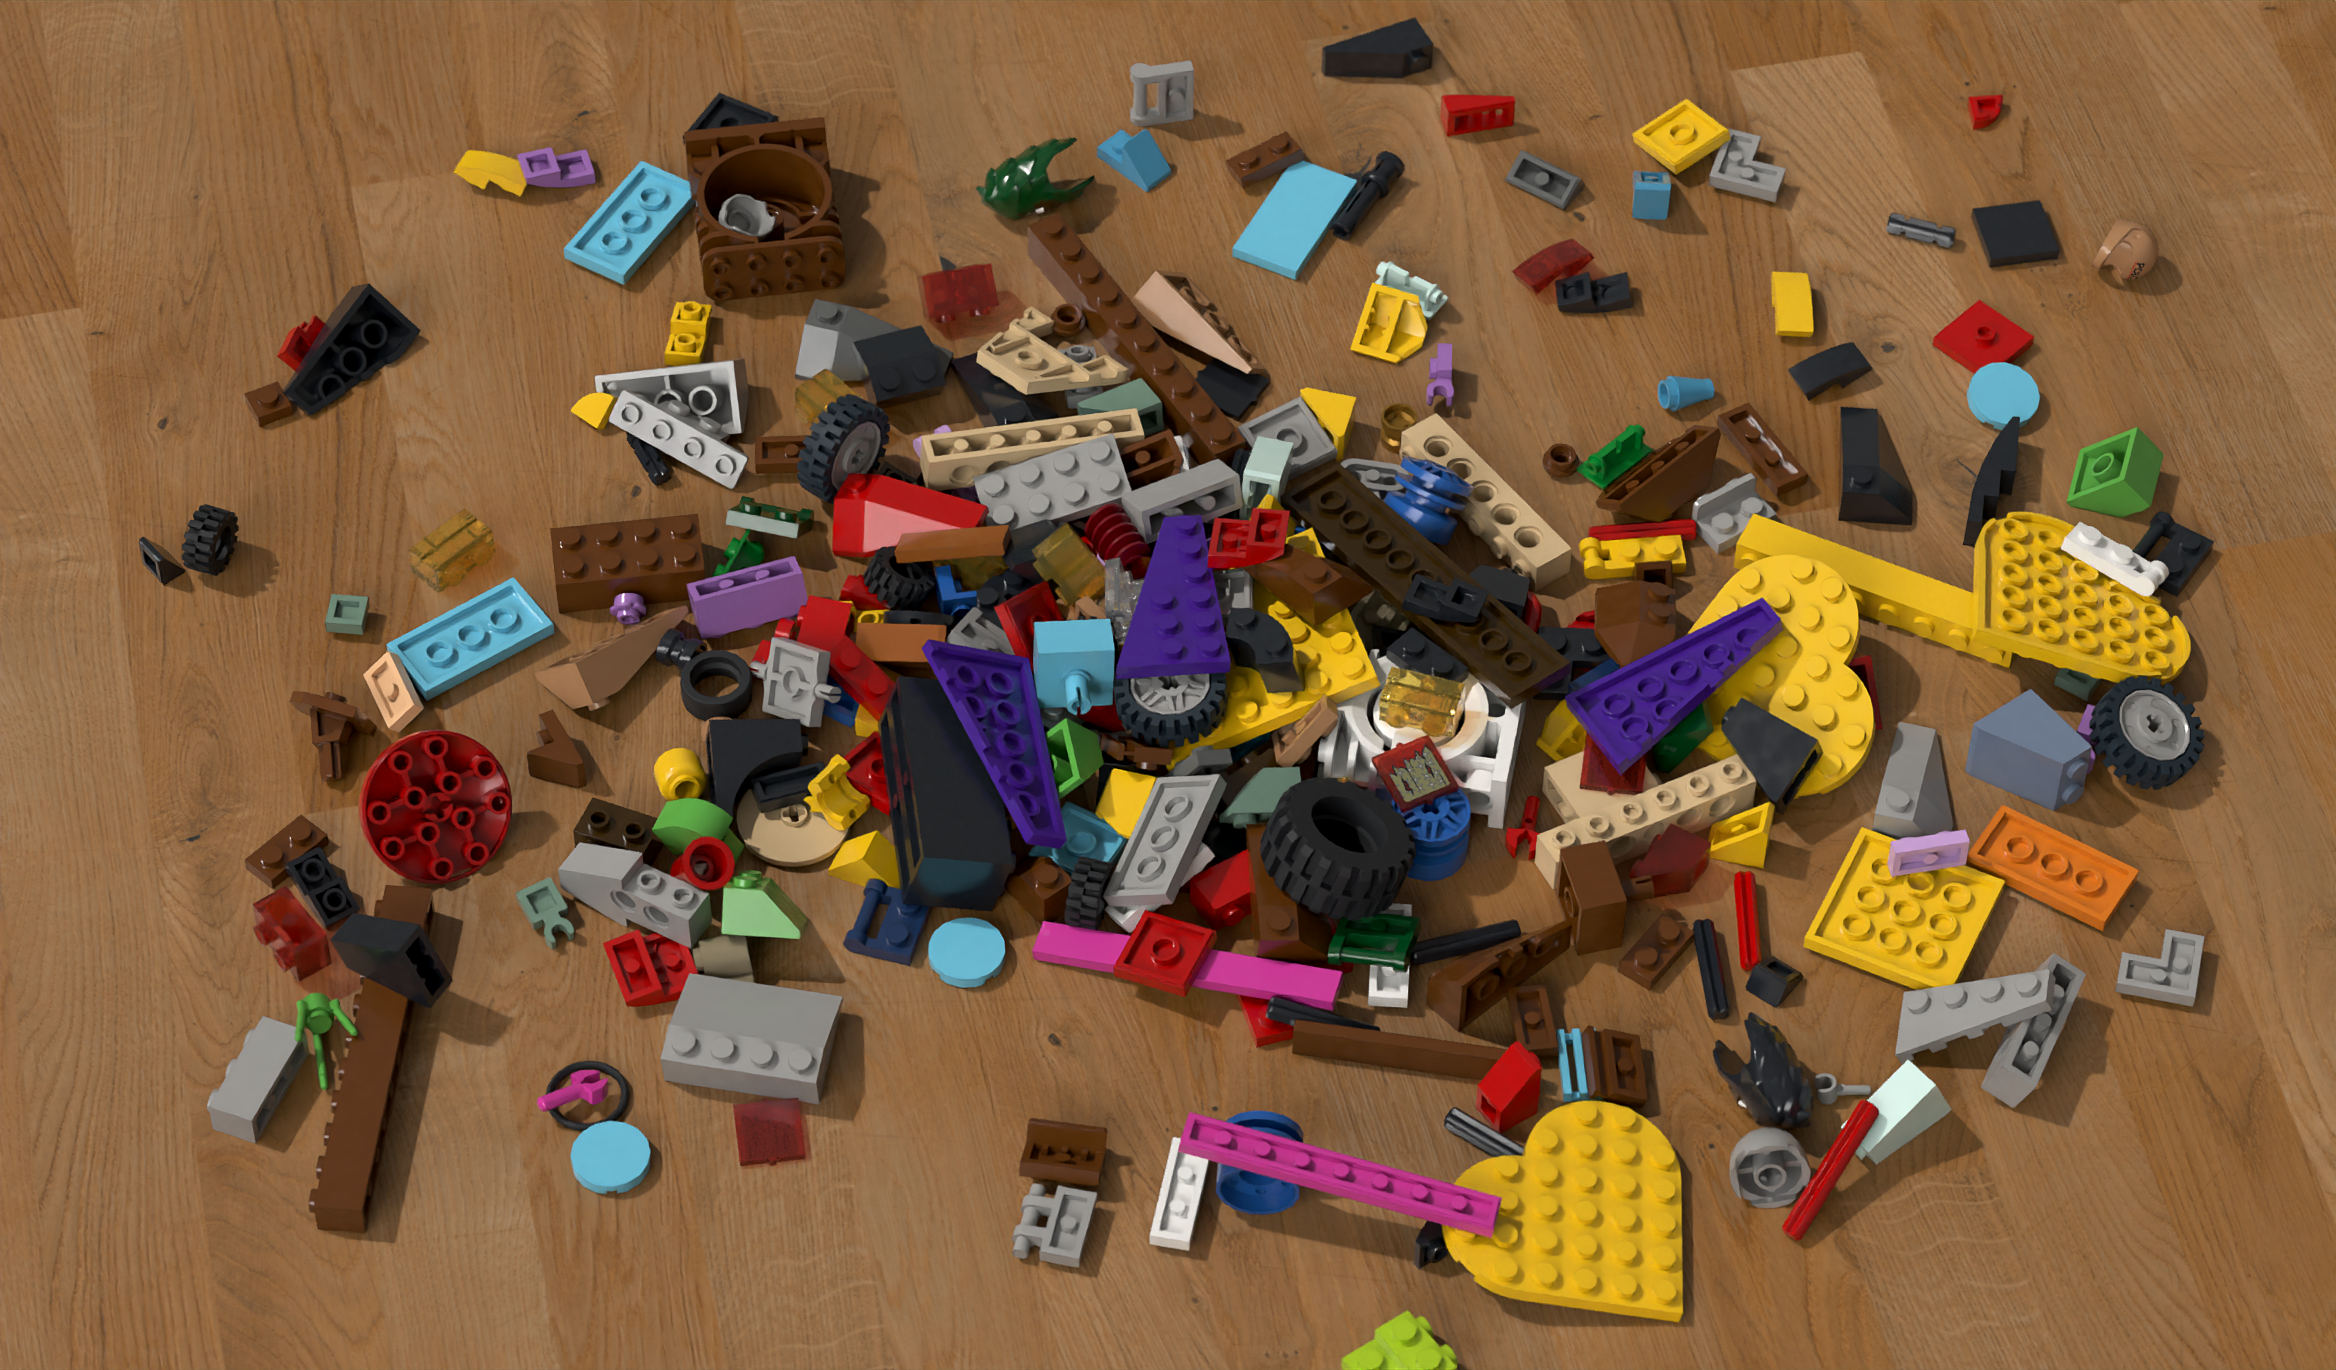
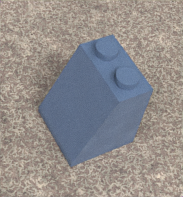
M2030 689L1973 724L1965 771L1972 777L2055 811L2066 803L2073 804L2082 796L2086 773L2089 769L2092 746Z

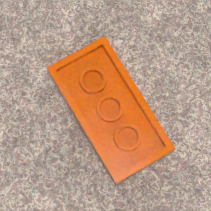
M2003 804L1968 853L1966 860L1967 866L2005 880L2006 885L2101 931L2105 929L2137 881L2139 874L2138 869Z

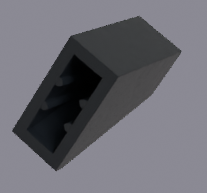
M1742 697L1736 706H1731L1726 711L1722 719L1721 730L1727 742L1753 775L1757 785L1768 801L1775 806V811L1783 815L1824 753L1819 741Z
M352 913L330 939L348 969L424 1007L431 1008L453 981L420 924Z

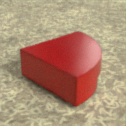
M2003 95L1968 97L1967 106L1973 130L1987 127L1999 118L2002 110Z

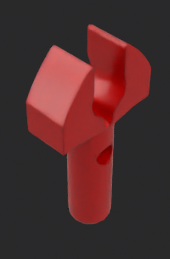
M1536 796L1526 798L1520 827L1517 829H1507L1505 847L1513 858L1516 857L1518 844L1522 843L1524 839H1527V843L1530 845L1528 861L1535 858L1537 835L1541 834L1535 830L1541 804L1540 799Z

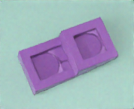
M552 147L517 154L527 184L543 187H575L596 183L595 172L586 149L554 156Z

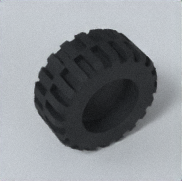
M1319 777L1310 778L1304 782L1301 781L1294 784L1282 794L1262 834L1260 853L1269 877H1274L1275 885L1281 891L1289 893L1290 899L1297 904L1301 902L1309 907L1308 910L1317 914L1319 912L1326 913L1329 918L1333 919L1347 917L1348 921L1362 919L1363 916L1367 919L1387 910L1402 887L1416 856L1412 831L1410 828H1406V820L1401 813L1396 814L1393 810V805L1386 799L1382 801L1376 797L1377 793L1368 788L1363 790L1357 787L1356 783L1350 781L1345 783L1338 782L1337 778L1327 777L1323 781Z

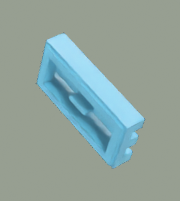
M1580 1028L1572 1029V1032L1567 1034L1564 1033V1029H1556L1563 1102L1594 1101V1099H1589V1092L1587 1090ZM1566 1044H1573L1579 1091L1572 1092ZM1597 1096L1595 1100H1603V1097Z

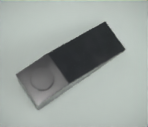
M1414 17L1322 47L1321 72L1324 76L1404 78L1432 68L1433 42Z

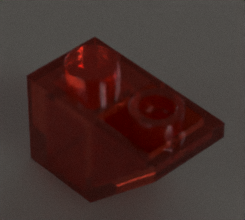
M1671 823L1663 835L1657 834L1649 846L1648 855L1643 861L1640 859L1636 861L1630 871L1629 879L1649 874L1654 886V898L1690 892L1709 866L1711 843Z

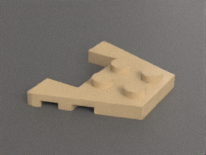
M1029 307L1024 311V316L1021 320L1014 319L1010 323L1008 331L1005 333L999 332L978 350L976 361L993 375L1000 377L1015 387L1017 391L1026 395L1124 383L1127 381L1129 370L1108 355L1078 364L1039 339L1052 333L1054 321L1033 307Z

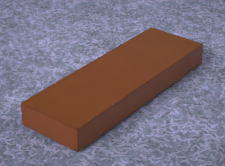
M1009 525L903 533L895 549L897 563H913L1004 555L1012 535Z

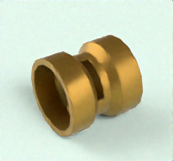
M1397 402L1386 406L1382 411L1380 442L1387 451L1400 454L1402 431L1417 424L1418 415L1412 406Z

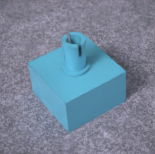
M1110 619L1034 622L1033 681L1039 709L1067 707L1070 713L1077 715V707H1080L1082 715L1087 713L1091 706L1113 705L1115 648Z

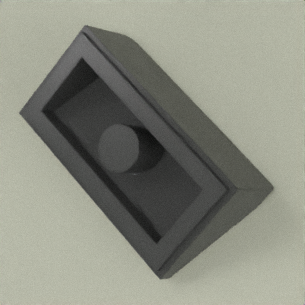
M1523 150L1520 151L1505 178L1506 182L1564 210L1585 187V183L1581 178Z

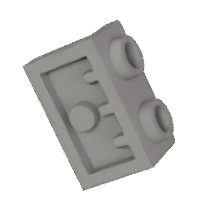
M1752 473L1741 478L1732 479L1726 486L1711 494L1702 495L1693 505L1692 519L1695 520L1697 533L1717 554L1736 545L1753 513L1776 521L1777 513L1755 491L1756 477Z

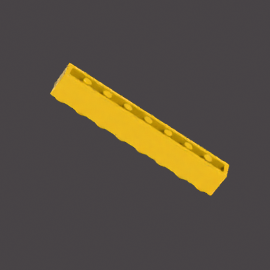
M1754 513L1736 543L1734 568L1741 570L1755 561L1776 555L1810 557L1828 565L1845 580L1854 595L1858 611L1862 615L2010 668L2017 655L2016 653L1995 647H1986L1981 643L1972 641L1973 593Z

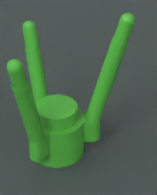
M312 993L296 1003L298 1015L295 1041H302L305 1027L312 1031L320 1086L322 1090H327L328 1080L322 1033L327 1032L331 1028L335 1020L334 1016L338 1018L352 1036H356L358 1030L341 1009L339 1000L334 999L331 1001L323 993Z

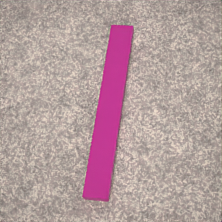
M1043 921L1032 953L1034 960L1114 973L1113 967L1130 936ZM1211 950L1192 987L1268 1000L1276 996L1310 1007L1334 1010L1343 983V972Z
M1192 1112L1188 1114L1178 1152L1490 1238H1492L1502 1198Z

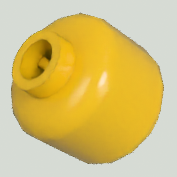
M673 748L664 752L654 765L653 775L661 795L667 801L683 798L697 799L703 794L707 786V776L699 756L692 750Z

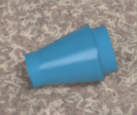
M1668 376L1666 380H1661L1658 384L1660 405L1662 408H1669L1671 411H1677L1704 400H1711L1714 396V386L1710 378L1698 379Z

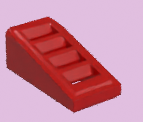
M1463 94L1441 96L1440 118L1447 137L1514 126V96ZM1502 109L1501 115L1496 114V110Z

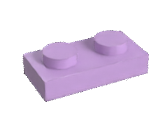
M1959 830L1953 832L1942 831L1934 835L1916 838L1905 837L1897 841H1891L1887 863L1891 877L1966 865L1970 840L1966 830Z

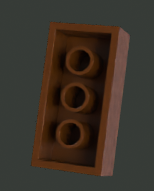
M698 514L550 528L559 613L611 608L614 606V597L624 593L642 596L644 605L690 600L687 584L705 579Z

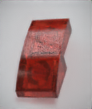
M1569 239L1553 244L1534 254L1512 272L1520 283L1535 295H1538L1559 275L1564 278L1575 276L1594 259V256L1574 239Z

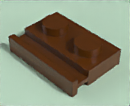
M1102 734L1100 749L1117 760H1123L1125 755L1128 762L1136 763L1137 768L1158 770L1159 764L1171 765L1173 750L1169 747H1160L1156 740L1153 745L1145 743L1144 738L1138 740L1135 737L1118 735L1117 741L1108 734Z
M1588 1025L1582 1033L1589 1099L1595 1100L1598 1096L1605 1098V1102L1642 1108L1647 1102L1648 1097L1640 1035L1605 1028L1601 1032L1594 1030V1026Z

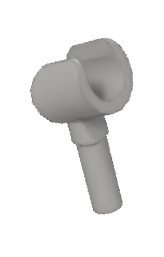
M1822 1073L1815 1077V1087L1819 1089L1817 1090V1098L1823 1104L1833 1103L1838 1096L1870 1095L1871 1092L1870 1085L1837 1084L1835 1077L1829 1073Z

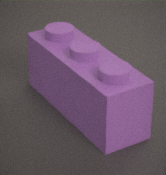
M795 556L687 584L694 621L702 639L720 638L732 631L744 628H757L766 622L781 618H795L798 616L801 605L806 606L808 600L803 574Z

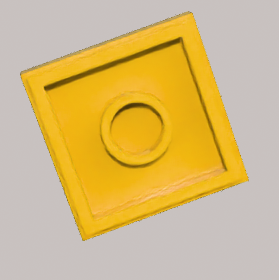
M1685 99L1632 134L1635 144L1676 175L1731 140L1730 132L1727 128L1688 99Z

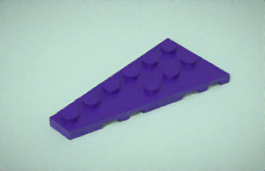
M1201 515L1164 517L1116 667V679L1230 672L1231 661L1212 568H1207L1209 551Z
M1762 597L1565 696L1567 707L1621 775L1783 630L1781 619Z
M928 639L921 649L1026 844L1061 849L1066 843L1067 837L1029 658Z

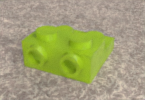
M1407 1310L1377 1328L1373 1340L1341 1359V1368L1343 1370H1457L1458 1359L1448 1345L1445 1344L1439 1347L1433 1340V1330L1424 1317L1419 1316L1415 1319Z

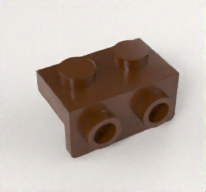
M1030 1118L1027 1125L1026 1144L1020 1160L1019 1176L1031 1177L1036 1181L1055 1180L1070 1182L1072 1185L1079 1187L1098 1186L1105 1164L1108 1130L1104 1127Z

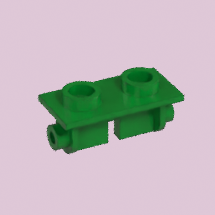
M1640 424L1628 425L1619 436L1597 453H1592L1588 460L1577 468V471L1604 490L1653 451V449L1643 443V437L1646 435L1644 428Z
M750 529L745 531L740 540L735 537L732 538L723 554L728 559L726 565L723 566L719 563L710 578L760 565L765 557V548L760 542H750L746 539L751 531Z

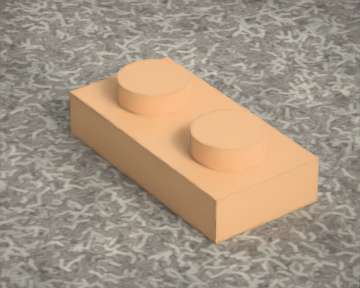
M387 651L363 674L389 729L399 733L424 709L399 655Z

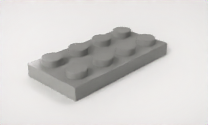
M1113 433L973 477L980 503L986 505L989 509V513L985 518L987 526L1009 525L1010 530L1045 519L1059 525L1060 522L1067 523L1092 515L1098 508L1106 504L1116 503L1122 505L1121 495L1131 492Z
M1220 774L1157 778L1103 895L1109 906L1173 904L1226 788L1227 783Z

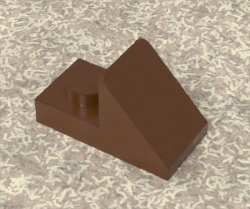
M552 709L539 714L541 730L536 732L540 747L527 752L529 774L534 778L579 789L585 787L584 762Z

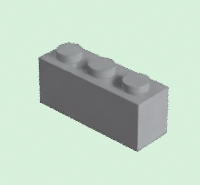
M1219 459L1121 495L1125 513L1130 517L1131 522L1137 527L1138 532L1143 536L1147 544L1157 540L1164 517L1201 515L1202 521L1206 522L1244 507L1239 475Z
M262 1016L255 1029L249 1030L244 1040L243 1050L237 1059H232L229 1063L225 1080L219 1090L215 1089L209 1097L207 1110L210 1112L214 1130L255 1144L257 1143L309 1055L305 1030L302 1041L296 1042L295 1026Z

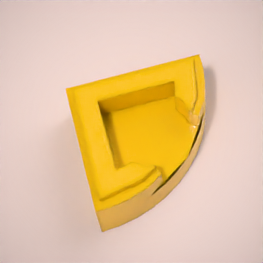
M592 393L581 398L573 406L571 412L595 428L604 430L618 397L606 393Z

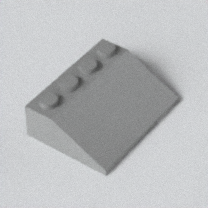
M689 973L669 1023L660 1059L664 1080L819 1104L842 1008L843 996Z

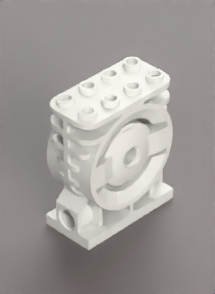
M1371 649L1369 659L1381 686L1336 704L1339 715L1337 718L1338 723L1333 731L1320 741L1318 761H1320L1317 777L1321 781L1330 777L1337 778L1338 782L1345 783L1350 781L1356 783L1357 787L1363 790L1368 788L1377 793L1376 797L1382 801L1386 799L1389 803H1392L1394 794L1398 791L1389 773L1395 774L1392 765L1397 768H1405L1403 758L1408 761L1410 758H1414V750L1418 751L1420 756L1423 757L1422 750L1425 745L1431 750L1448 781L1460 788L1468 798L1471 813L1488 815L1487 827L1503 829L1525 717L1526 701L1513 709L1509 708L1470 672H1468V678L1442 699L1392 663L1386 656L1379 658L1378 649ZM1372 715L1374 730L1372 729L1368 721V718ZM1459 720L1463 724V726L1459 733L1455 736L1458 729ZM1384 744L1391 748L1390 753L1383 750Z

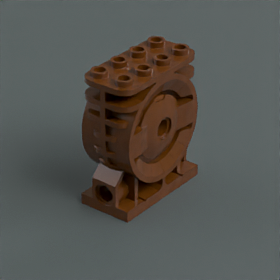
M824 117L684 131L687 177L691 197L696 201V234L703 287L706 296L716 301L831 290L844 282L846 276L845 253L839 215L832 192L830 159ZM736 194L749 195L757 201L766 202L770 217H776L772 232L764 241L758 243V236L740 234L724 227L719 223L722 204Z

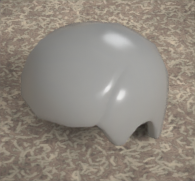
M736 194L727 199L722 204L719 214V223L740 234L758 236V243L764 241L769 236L776 222V217H770L767 211V203L757 201L749 195Z

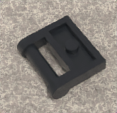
M2159 511L2151 519V527L2133 549V552L2145 559L2162 536L2170 539V542L2155 560L2163 562L2169 571L2168 577L2162 584L2158 585V588L2178 597L2211 553L2214 541L2174 522L2168 513Z

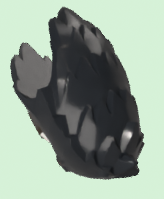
M1750 1012L1748 1019L1744 1020L1751 1044V1059L1749 1063L1745 1064L1736 1051H1731L1721 1040H1717L1713 1050V1058L1718 1067V1073L1729 1084L1728 1088L1737 1105L1741 1108H1747L1759 1127L1778 1128L1781 1130L1810 1127L1811 1123L1808 1118L1811 1116L1814 1106L1812 1105L1814 1097L1811 1096V1088L1809 1087L1807 1076L1800 1066L1795 1051L1788 1044L1786 1037L1777 1026H1772L1759 1015Z

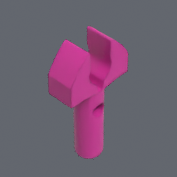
M580 1070L572 1073L571 1085L540 1096L537 1100L538 1107L541 1111L545 1112L580 1098L588 1101L591 1105L600 1103L608 1095V1078L600 1080V1071Z

